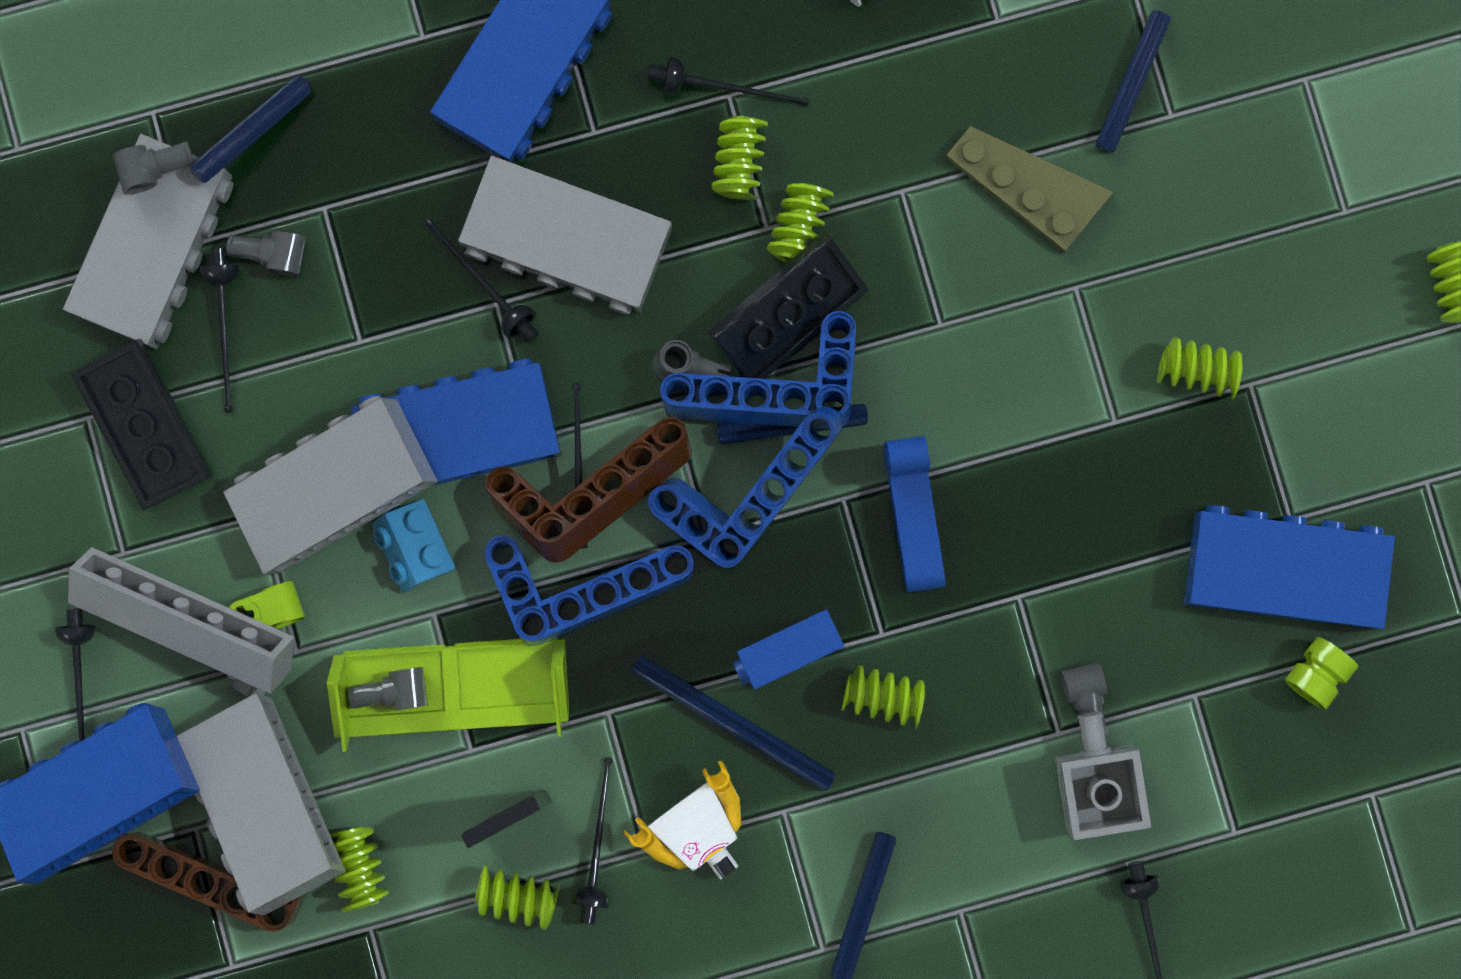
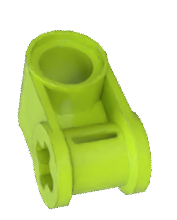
M293 581L271 586L260 593L238 600L229 606L230 609L242 613L245 609L247 612L254 614L255 617L253 619L275 629L294 624L305 618Z

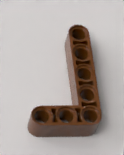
M668 417L654 424L554 506L517 471L510 467H499L491 471L486 478L485 486L497 513L541 556L549 562L558 563L570 558L686 464L691 458L692 447L683 421L678 418Z
M141 832L120 837L112 849L113 860L122 869L266 931H280L292 924L307 894L305 893L283 905L286 915L283 922L279 923L273 921L269 914L248 913V910L235 904L232 895L237 884L234 876L223 866ZM131 840L139 843L142 848V855L138 861L131 860L127 855L126 848ZM165 856L173 857L178 864L177 873L173 877L166 875L162 870V860ZM201 871H206L213 877L214 885L210 892L203 891L197 884V878Z

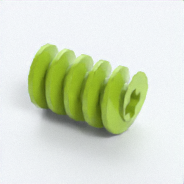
M733 116L720 122L719 130L726 135H721L717 141V145L724 150L716 152L715 160L723 164L714 168L713 174L721 179L712 183V190L715 193L733 199L752 200L758 198L748 193L751 188L760 187V182L750 178L753 173L762 172V167L752 163V160L764 157V152L754 148V144L766 142V137L756 133V129L768 127L767 121L754 117Z
M788 184L785 192L790 198L783 199L780 204L785 212L779 213L776 217V221L781 227H776L772 230L771 235L776 241L767 244V251L780 261L788 263L808 246V241H814L819 237V235L812 231V228L824 227L825 222L816 215L817 212L828 213L830 211V208L823 204L821 200L822 198H834L833 192L812 184Z
M1461 241L1437 247L1434 252L1426 257L1428 263L1440 264L1430 271V276L1443 279L1433 289L1438 293H1446L1444 297L1437 301V306L1450 308L1449 311L1440 316L1441 321L1447 323H1461Z
M1174 337L1168 346L1164 348L1158 368L1157 383L1160 384L1165 375L1169 374L1171 386L1175 387L1181 377H1183L1186 381V390H1191L1195 382L1200 381L1201 393L1204 394L1211 384H1214L1216 386V396L1221 397L1228 387L1231 388V398L1233 400L1237 395L1242 378V354L1240 351L1235 350L1227 359L1226 349L1219 347L1212 356L1211 346L1206 343L1197 352L1196 343L1192 340H1189L1182 349L1180 338Z
M858 665L854 672L848 675L840 711H845L849 703L853 702L854 712L859 715L866 705L869 706L870 718L874 719L880 709L884 710L885 722H890L895 713H898L900 725L905 726L910 717H914L915 729H917L925 700L924 681L918 680L914 687L910 689L909 677L903 676L900 682L895 685L894 673L888 672L883 681L880 682L877 669H873L868 677L865 678L863 666Z
M360 826L330 834L331 837L337 839L334 845L337 852L340 853V859L346 871L334 878L335 883L347 884V887L338 893V897L351 899V903L341 909L342 912L378 904L380 899L389 894L387 888L376 887V884L385 879L384 873L372 872V869L382 863L380 858L369 857L368 855L378 848L377 843L365 841L368 836L374 833L373 827Z
M484 865L478 882L475 904L478 903V911L481 916H485L492 906L494 918L498 920L508 910L511 923H516L520 915L524 914L525 926L528 927L539 917L540 929L546 930L553 918L560 883L554 892H550L549 880L544 879L539 889L535 888L534 876L530 875L524 885H520L518 872H514L507 882L504 880L503 869L500 868L493 878H489L488 866Z

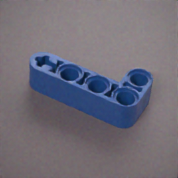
M925 435L885 441L883 444L884 459L906 592L911 593L944 588L946 586L928 474L930 460Z

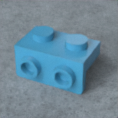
M424 499L385 513L372 523L374 541L384 551L389 563L390 576L394 583L399 585L403 593L456 569Z

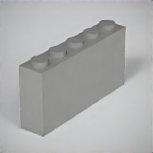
M141 133L135 146L144 145L147 150L153 148L154 151L171 147ZM193 155L195 162L199 158ZM191 165L163 173L162 178L156 179L157 185L136 194H124L119 181L63 310L135 341L141 338L144 345L157 350L159 343L163 344L170 334L172 322H169L174 308H180L187 294L185 283L190 272L195 273L201 263L203 253L200 249L206 237L210 238L216 229L218 217L215 215L220 203H226L233 189L232 175L223 168L207 183H201L193 176L190 168Z
M491 155L458 242L462 248L466 249L465 255L475 260L486 262L488 257L502 262L501 268L520 276H522L523 271L538 275L536 281L555 289H558L559 284L574 289L572 294L576 297L590 302H594L595 297L610 302L608 308L621 314L630 315L631 310L641 313L672 231L671 221Z
M374 396L365 400L359 405L360 411L350 417L349 415H342L327 424L329 429L320 435L316 433L310 434L296 442V449L288 454L282 452L268 458L265 461L266 467L258 472L249 471L234 479L235 485L223 492L263 575L283 573L438 482L397 399Z
M255 693L177 736L200 789L195 796L206 808L209 816L207 826L213 837L220 842L224 852L221 854L222 863L225 869L234 876L238 886L236 896L243 909L248 910V913L266 915L346 872L272 698Z

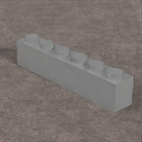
M92 547L69 568L68 603L270 694L291 672L294 636Z

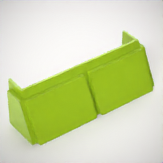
M555 638L537 646L528 645L521 639L455 643L454 646L438 644L344 651L341 655L333 656L327 679L334 738H341L343 752H347L350 737L556 723L557 737H561L562 722H568L569 720L565 639L558 640ZM423 667L428 706L394 711V707L388 708L386 705L355 709L351 707L348 693L350 686L382 681V678L389 676V672Z

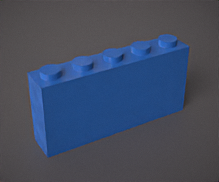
M500 0L430 111L434 120L494 157L513 164L517 159L522 161L533 144V141L530 140L533 132L537 127L542 129L548 122L553 112L550 105L558 94L562 97L569 88L573 79L569 74L577 62L583 64L589 56L593 47L589 43L597 30L603 32L607 27L613 14L609 11L611 8L610 0Z
M522 359L509 363L510 369L495 372L493 367L483 368L471 372L472 378L457 381L456 376L444 377L434 381L435 387L420 390L419 385L405 386L396 390V396L387 397V399H397L438 482L432 486L487 474L499 467L513 468L562 456L545 378L539 362L532 364L531 359ZM378 393L360 397L359 403L361 404L374 396L382 398V395ZM360 404L350 406L352 415L360 411Z
M1206 505V511H1199L1194 514L1184 605L1373 630L1385 629L1395 536L1383 535L1384 528L1361 525L1359 531L1344 530L1345 523L1322 520L1321 526L1306 525L1307 518L1283 515V521L1268 520V513L1245 510L1244 516L1230 515V508L1215 505Z
M826 609L737 651L739 660L734 662L733 665L742 684L751 683L752 688L757 689L845 646Z
M147 703L134 705L125 712L126 716L116 722H107L99 725L93 730V735L83 741H74L63 746L59 755L50 760L45 759L32 764L28 768L29 772L19 778H11L0 783V841L17 882L38 884L200 791L165 708Z

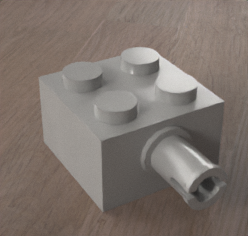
M1102 712L1078 715L1083 749L1080 750V753L1055 757L1066 833L1073 840L1151 828L1139 749L1131 744L1116 747L1107 746Z

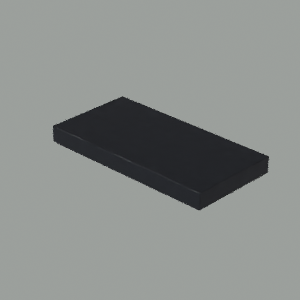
M823 232L707 333L742 377L765 379L821 331L822 322L828 314L835 311L843 312L864 294L868 288L831 236Z
M141 338L71 373L143 511L213 476Z
M542 789L464 831L461 837L467 848H470L541 810L552 801L547 791Z

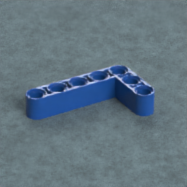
M842 311L832 312L824 318L821 326L817 382L675 373L667 376L662 381L660 393L663 408L671 417L678 419L799 427L803 420L815 409L823 407L829 401H837L843 406L837 413L841 417L842 426H844L848 422L851 413L856 323L851 315ZM835 329H843L848 332L847 337L843 339H834L829 334ZM832 365H840L846 371L841 375L834 376L830 375L826 370ZM678 390L688 393L686 399L676 402L669 399V396ZM714 393H722L727 396V399L721 404H712L707 401L710 395ZM752 396H761L766 400L759 407H752L746 404L748 398ZM792 398H797L804 402V405L796 410L788 409L784 404ZM821 419L813 421L814 428L830 429L829 425Z
M830 407L817 408L806 417L730 517L679 478L666 479L651 492L648 498L650 511L717 565L726 568L736 566L749 553L842 430L841 417L836 410ZM815 419H821L829 425L830 434L828 436L817 434L813 427ZM793 449L802 451L806 456L807 464L804 466L795 464L790 457V451ZM772 479L780 482L783 486L784 494H773L768 488V480ZM663 491H669L676 496L677 506H670L664 501ZM752 509L760 515L761 524L750 523L746 518L745 510ZM693 515L704 517L707 521L708 529L701 530L697 528L693 522ZM723 539L733 540L738 546V553L728 552L724 548Z
M496 536L488 542L485 548L487 564L515 631L523 642L532 646L544 644L683 585L690 580L694 570L691 553L686 548L675 545L541 600L521 550L515 540L509 536ZM500 547H510L514 551L512 560L507 564L501 565L494 562V553ZM676 556L683 558L687 562L686 570L678 575L669 573L665 568L667 561ZM636 572H646L652 578L649 587L643 590L633 588L630 585V579ZM515 582H524L529 587L528 594L521 600H513L508 596V590ZM601 587H610L616 592L615 599L608 605H600L594 600L596 591ZM565 602H575L580 607L578 616L573 620H563L559 617V608ZM530 617H539L544 623L542 631L534 636L525 634L523 632L524 622Z

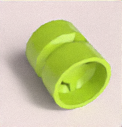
M1316 637L1304 653L1306 662L1296 663L1284 681L1304 699L1322 710H1327L1339 694L1336 687L1338 683L1346 684L1358 669V664L1329 641Z

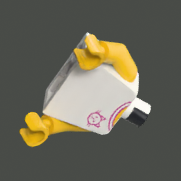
M718 761L721 771L717 775H709L706 768H704L703 775L706 783L650 823L649 826L642 819L636 818L635 821L641 827L640 831L635 835H630L624 830L623 834L633 846L643 849L655 861L675 869L683 870L689 867L694 871L707 862L720 880L739 866L726 847L737 839L736 832L742 825L740 797L730 780L725 764L722 761Z

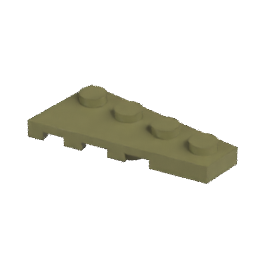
M972 126L967 129L946 155V159L1063 253L1113 193L1104 187Z

